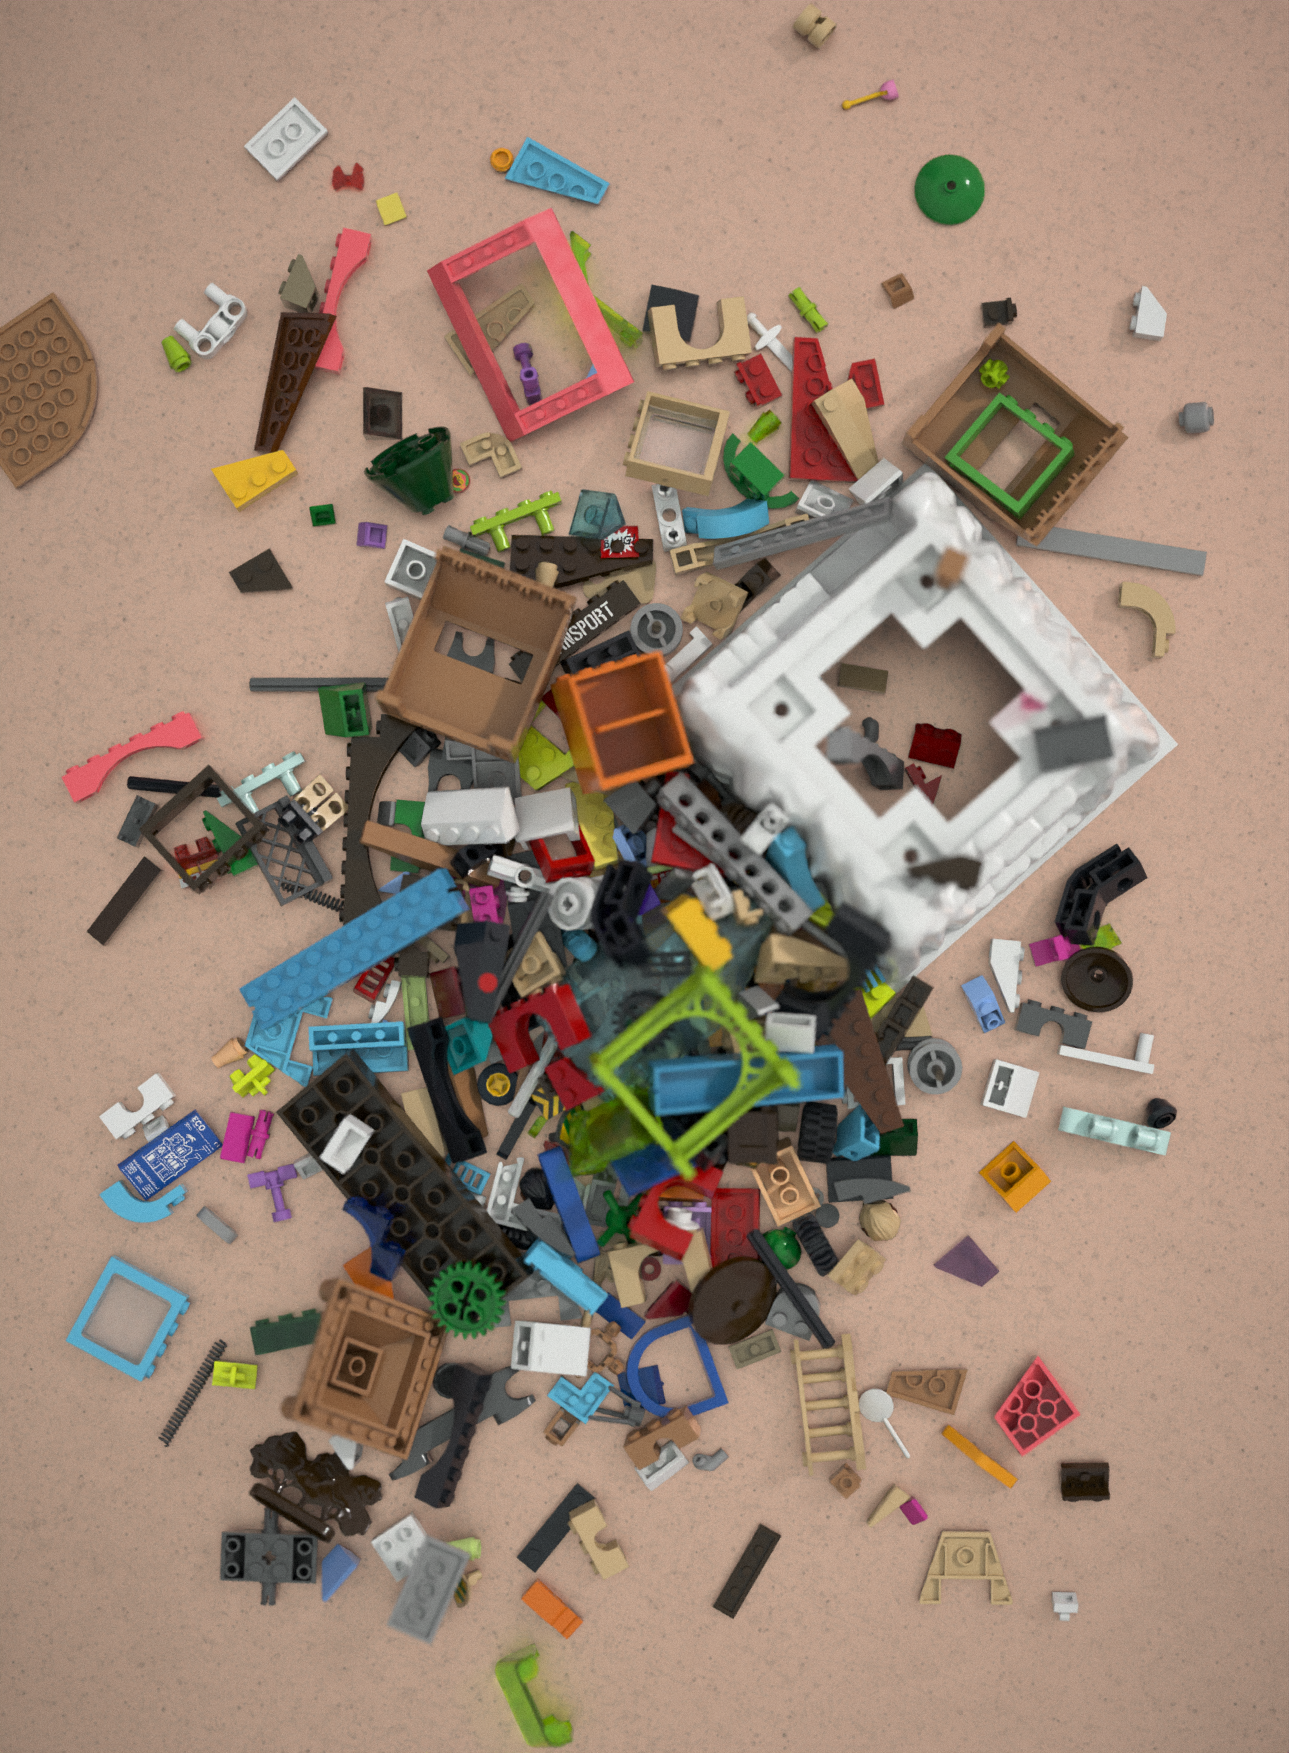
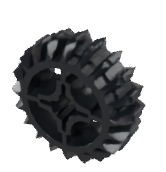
M641 989L640 996L636 990L631 991L633 999L628 995H624L623 999L626 1004L617 1002L616 1005L621 1008V1011H613V1015L619 1016L618 1020L611 1021L613 1025H619V1028L614 1029L613 1033L619 1034L626 1031L627 1015L635 1023L640 1019L637 1016L642 1017L664 999V995L659 994L655 998L656 991L651 990L647 996L646 989ZM648 1001L652 1003L642 1013L632 1009L639 1002ZM670 1023L657 1033L655 1038L641 1046L642 1053L648 1054L649 1047L653 1053H656V1044L661 1048H665L666 1045L663 1039L671 1041L672 1037L667 1033L668 1031L676 1032V1028L670 1027Z
M811 1213L802 1215L793 1222V1228L818 1274L822 1277L827 1274L829 1275L839 1263V1260L815 1216Z

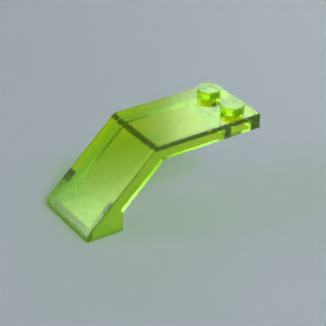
M572 230L569 234L571 249L588 283L585 262L592 255L588 251L591 244ZM594 295L608 327L621 336L619 339L626 346L631 347L633 345L635 348H638L643 342V332Z

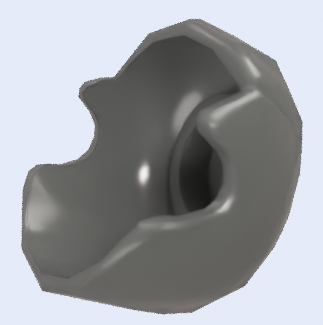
M456 1362L441 1365L436 1370L433 1378L434 1389L440 1396L447 1399L453 1398L450 1384L458 1364Z

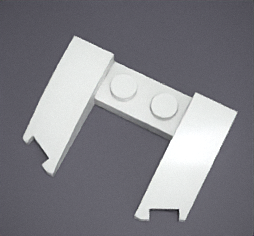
M517 1158V1164L504 1167L502 1162H499L487 1213L497 1224L527 1231L512 1212V1209L519 1205L514 1203L524 1158ZM570 1170L583 1207L586 1209L591 1184L585 1187L574 1178L577 1173L574 1170ZM536 1209L541 1218L551 1214L568 1241L559 1214Z

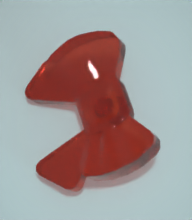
M355 163L352 175H345L341 166L337 165L333 170V189L338 190L343 186H353L362 191L365 184L362 173L364 171L363 167Z

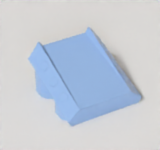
M625 825L615 828L613 839L624 860L640 862L645 868H648L646 866V835L642 831L633 834Z

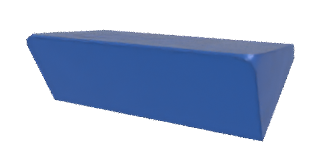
M608 1292V1296L595 1312L609 1323L615 1321L621 1326L620 1331L632 1340L646 1323V1320L629 1307L621 1308L620 1300Z

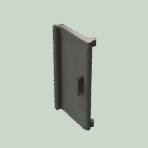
M1104 714L1033 729L1041 771L1047 772L1115 758L1106 721L1107 715Z

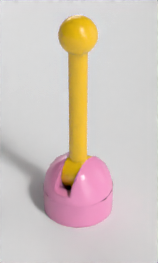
M893 79L886 81L882 84L879 92L852 101L845 100L842 102V107L848 110L852 105L879 96L886 100L899 98Z

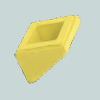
M398 193L376 200L385 226L407 218Z

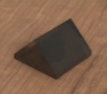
M363 387V435L365 440L402 439V392Z

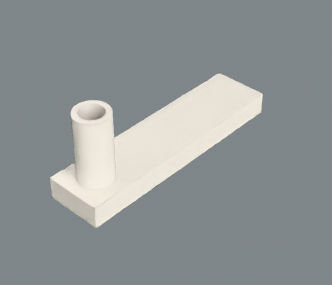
M397 597L393 601L385 603L398 651L401 649L414 618L408 597Z
M1140 1033L1135 1060L1058 1045L1057 1054L1153 1074L1155 1065L1149 1064L1154 1035Z

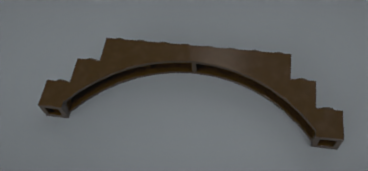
M381 714V720L376 722V734H380V737H351V743H347V757H351L350 766H346V780H349V790H345V803L348 804V813H344L343 820L344 828H347V837H343L342 849L346 851V861L342 860L341 873L345 875V884H341L340 898H344V908H340L339 922H343V926L383 903L373 878L369 847L359 842L364 823L367 820L370 821L376 793L383 776L399 753L400 748L412 733L421 729L419 726L388 714ZM413 944L396 953L399 954V957H395L394 971L398 972L399 977L429 978V953L420 952Z

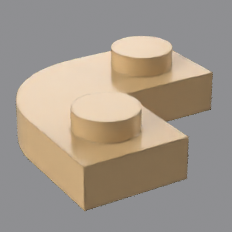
M486 432L460 443L469 466L491 457L500 478L522 469L512 444L500 434Z

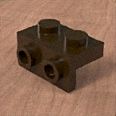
M1061 1463L1060 1491L1062 1500L1070 1502L1110 1500L1109 1463Z

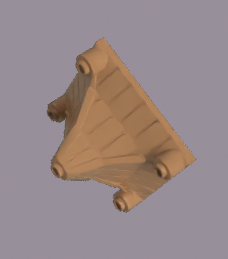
M340 1278L326 1279L319 1287V1296L322 1301L326 1302V1308L323 1312L320 1327L300 1382V1388L296 1396L289 1395L283 1399L280 1406L281 1414L288 1420L309 1425L376 1449L381 1453L407 1460L448 1334L445 1333L447 1326L444 1324L438 1327L441 1321L440 1318L433 1319V1314Z

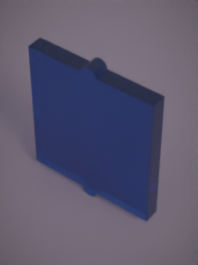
M658 1364L639 1368V1382L645 1394L658 1405L665 1404L666 1400L662 1387L664 1382L661 1381ZM626 1371L621 1372L617 1375L620 1391L635 1400L627 1384ZM623 1400L624 1408L626 1405H631L630 1403Z

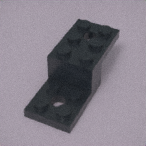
M532 850L515 853L506 857V859L527 863L531 867L540 869ZM519 873V874H518V879L521 880V881H523V880L521 879L520 873ZM504 880L505 890H510L511 886L518 885ZM525 888V890L530 891L526 902L508 901L507 906L514 944L541 893L540 891ZM547 911L537 932H542L552 953L557 954L563 967L566 968L567 962L561 929L552 921Z

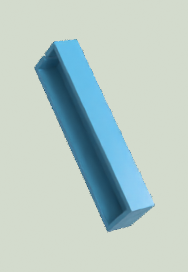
M836 1044L814 1046V1053L776 1052L781 1059L786 1057L801 1075L798 1080L802 1085L795 1091L790 1086L779 1088L759 1100L753 1106L844 1098L843 1051ZM742 1053L648 1061V1082L652 1085L649 1086V1108L655 1115L714 1110L731 1095L739 1082L742 1072ZM760 1056L751 1057L748 1061V1065L755 1069L762 1068L766 1063L765 1059ZM749 1072L746 1076L747 1081L749 1082L752 1079V1076L756 1078L759 1075H754Z

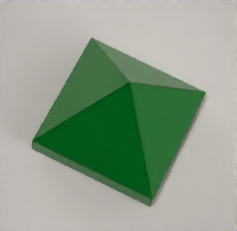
M333 504L309 507L313 526L336 524Z

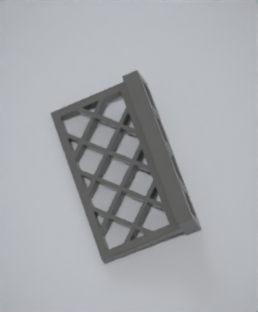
M287 795L255 812L258 817L262 815L261 821L267 827L276 829L273 841L262 838V842L271 845L268 857L258 853L256 844L249 848L281 907L329 883L333 879L313 841H307L302 845L296 842L293 835L299 829L293 823L289 827L284 828L280 826L279 821L277 825L264 821L266 813L273 809L276 810L280 817L283 812L282 809L290 802ZM246 817L235 823L242 836L247 833L243 825L250 822ZM279 830L287 832L291 837L289 846L276 842ZM274 846L287 850L284 862L271 858ZM290 851L299 853L302 857L300 867L287 863ZM270 862L283 866L280 877L270 875L268 871ZM286 867L299 871L296 882L283 879ZM302 872L311 874L315 883L310 886L299 884ZM281 882L294 886L292 895L285 899L279 891ZM297 888L303 889V890H301V891H299V892L296 893Z

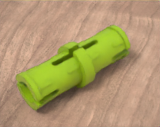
M801 287L796 288L788 295L800 310V316L807 319L816 333L824 330V326H828V322L825 321L816 309L817 305L808 299Z

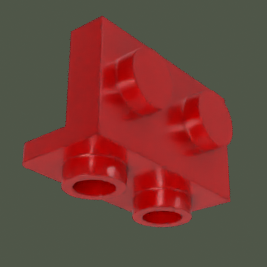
M916 723L908 758L954 769L962 734L949 728H936L929 723Z

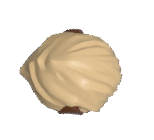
M884 1200L867 1204L863 1203L859 1216L862 1231L872 1238L873 1241L892 1240L896 1237L901 1223L897 1209L891 1203Z

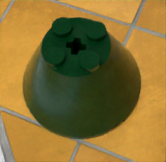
M444 426L429 428L428 434L419 437L415 433L393 444L371 461L373 466L370 469L368 467L365 468L364 474L366 478L414 513L421 512L422 515H427L435 510L434 506L439 503L449 502L455 497L453 494L451 433Z

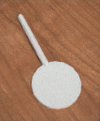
M880 1389L865 1391L859 1399V1409L863 1416L872 1422L883 1421L905 1457L910 1458L909 1452L887 1420L894 1410L891 1397Z

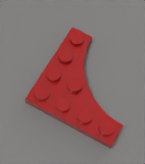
M666 771L663 785L666 786L680 772ZM683 773L690 781V774ZM678 800L681 806L689 807L686 801ZM660 806L651 863L672 868L677 867L693 872L709 867V864L713 863L720 876L728 878L721 867L672 832V829L677 824L675 817L669 810L666 811ZM695 817L696 822L702 825L699 819ZM728 852L731 859L738 860L735 853Z

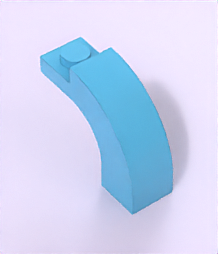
M746 499L735 506L724 509L711 510L686 507L682 510L685 532L698 534L699 538L704 539L740 536L754 532L769 524L767 501Z
M119 1180L99 1195L106 1205L120 1217L133 1222L148 1223L161 1220L173 1214L174 1212L169 1204L172 1203L173 1206H176L186 1199L184 1194L188 1190L184 1184H180L156 1201H143L130 1192L123 1180Z

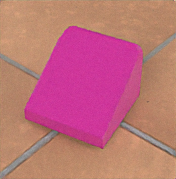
M913 1496L899 1506L912 1525L928 1519L927 1513Z

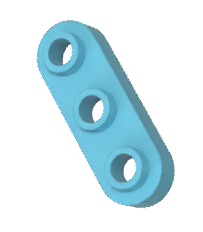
M561 928L563 945L580 961L586 962L591 959L597 950V943L584 930H565Z

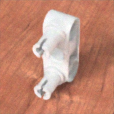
M214 283L208 285L204 294L219 306V311L210 318L204 329L197 331L183 319H180L174 327V330L189 342L190 348L203 359L214 357L222 346L231 339L237 328L247 317V309L244 303L234 295H227ZM238 305L242 308L240 314L236 316L231 315L230 309ZM203 342H210V350L206 352L200 351V345Z
M660 484L652 485L664 552L686 546L687 542L677 489ZM667 511H672L676 514V518L672 522H667L663 519V514Z

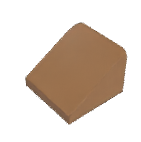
M902 273L881 283L894 309L914 299L912 288Z

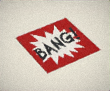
M638 526L600 527L601 558L639 557V553L634 550V545L638 541ZM612 541H623L625 544L624 551L621 553L612 552L610 548Z

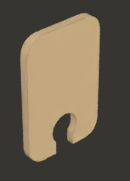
M653 560L652 565L628 571L619 570L611 572L600 584L585 581L583 593L589 599L597 594L601 597L608 592L606 587L616 580L620 583L624 580L641 604H648L654 596L656 563Z

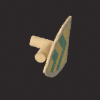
M479 1570L465 1576L462 1573L453 1594L457 1608L468 1605L471 1595L470 1585H475L477 1580L482 1579V1574Z

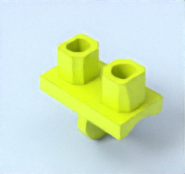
M254 1054L246 1062L252 1069L248 1074L245 1075L238 1069L229 1076L234 1085L232 1089L243 1098L249 1093L254 1097L259 1091L264 1096L269 1092L265 1088L271 1082L268 1076L275 1071V1068L270 1063Z
M214 1361L212 1385L256 1389L258 1365Z

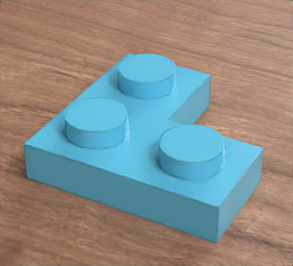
M593 1372L580 1390L561 1376L547 1396L586 1424L589 1420L588 1416L593 1415L610 1392L608 1386L613 1387L614 1384L599 1373Z

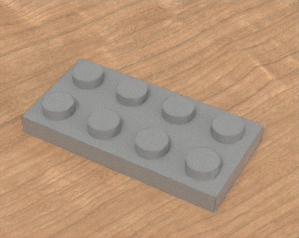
M426 1534L387 1626L431 1645L471 1554Z

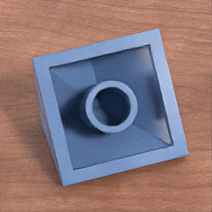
M337 1544L322 1560V1600L324 1602L333 1595L361 1560L360 1557L340 1544Z

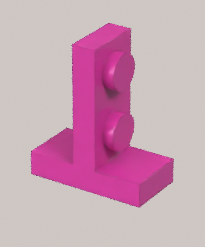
M1062 935L1029 944L1035 967L1067 959L1080 950L1079 945L1071 944L1068 936L1063 937Z

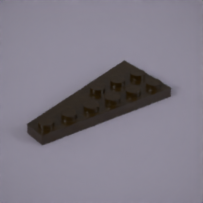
M512 535L510 571L536 581L535 568L538 567L539 562L555 564L559 573L553 588L557 589L589 581L591 577L599 575L605 577L610 575L611 572L619 570L628 571L652 565L653 539H638L634 545V550L639 553V557L601 558V537ZM614 540L610 548L614 553H621L624 551L625 544L621 540Z

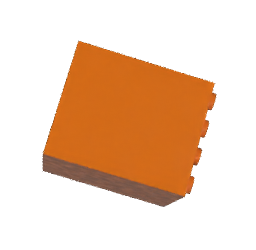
M661 651L637 657V654L623 658L622 662H607L601 664V668L592 670V667L578 671V675L571 677L569 674L556 677L555 683L550 684L583 795L694 763Z

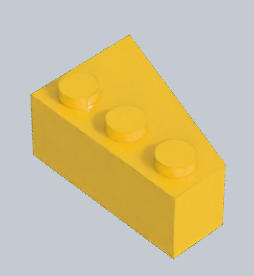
M284 450L211 469L239 512L299 474Z
M682 894L660 911L664 917L667 916L674 926L676 933L682 937L698 962L703 967L708 965L714 971L733 957L730 952L732 946L725 937L720 938L716 933L718 927L711 918L706 919L702 911L705 909L697 898L693 900L691 897Z

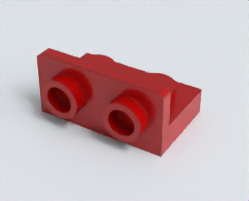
M762 354L743 363L739 362L736 364L735 377L739 384L744 383L747 389L745 396L750 405L754 404L756 409H759L782 397V393Z

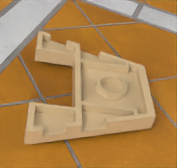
M942 1531L919 1597V1604H941V1579H990V1604L1013 1605L990 1531Z

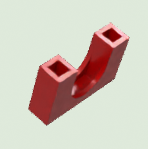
M558 983L545 988L546 993L543 995L539 991L528 996L529 1001L526 1003L522 999L511 1004L512 1009L509 1011L507 1007L496 1011L492 1023L488 1025L509 1074L540 1061L528 1029L532 1013L542 1016L548 1022L560 1050L592 1037L569 984L559 987Z
M699 1166L694 1167L695 1175L689 1180L681 1173L651 1187L649 1195L644 1194L638 1205L641 1208L639 1215H633L628 1228L632 1230L629 1237L682 1262L694 1234L669 1223L660 1213L658 1199L666 1190L673 1187H685L712 1199L724 1173L713 1166L706 1172Z

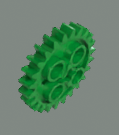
M461 1261L456 1264V1268L450 1264L447 1267L448 1272L443 1269L439 1273L441 1278L436 1277L433 1280L436 1285H432L429 1289L435 1293L428 1297V1300L434 1301V1304L429 1309L436 1310L432 1318L441 1319L438 1327L445 1324L447 1326L445 1333H448L451 1329L454 1330L455 1338L462 1333L463 1339L466 1340L471 1333L472 1338L476 1339L478 1331L482 1336H485L487 1329L492 1331L495 1328L493 1323L498 1324L501 1321L497 1315L505 1313V1310L500 1308V1306H504L507 1301L500 1299V1297L506 1292L498 1290L502 1282H494L497 1274L489 1276V1267L483 1271L480 1270L481 1263H478L474 1268H472L471 1261H468L465 1267ZM455 1280H459L464 1284V1290L456 1288ZM471 1281H474V1287L468 1298V1301L471 1303L465 1308L464 1319L461 1320L460 1315L466 1304L464 1297L470 1291ZM477 1288L484 1289L487 1298L480 1297L477 1293ZM449 1302L457 1306V1312L449 1310ZM470 1311L478 1312L480 1320H474L470 1315Z

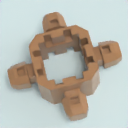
M612 1321L605 1327V1332L599 1327L591 1328L590 1338L595 1334L612 1349L598 1365L588 1359L587 1367L592 1372H602L608 1366L610 1372L619 1375L624 1369V1365L618 1358L616 1360L613 1358L617 1354V1343L612 1338L613 1336L616 1338L621 1330V1326ZM574 1375L576 1378H581V1377H582V1376H579V1375Z

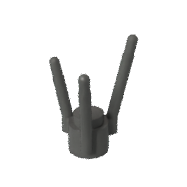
M608 1386L610 1391L631 1405H626L623 1413L599 1407L595 1411L618 1418L588 1416L589 1420L640 1427L645 1409L640 1407L641 1402L633 1400L612 1386Z

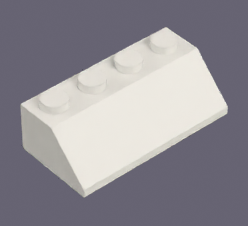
M509 787L429 791L426 795L421 822L426 840L442 845L507 843L520 832Z

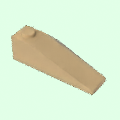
M850 379L811 403L855 477L859 480L879 463L865 400L854 381Z
M773 934L761 945L754 979L756 983L785 984V979H799L800 983H805L816 977H821L822 981L847 980L849 969L847 958L794 937Z

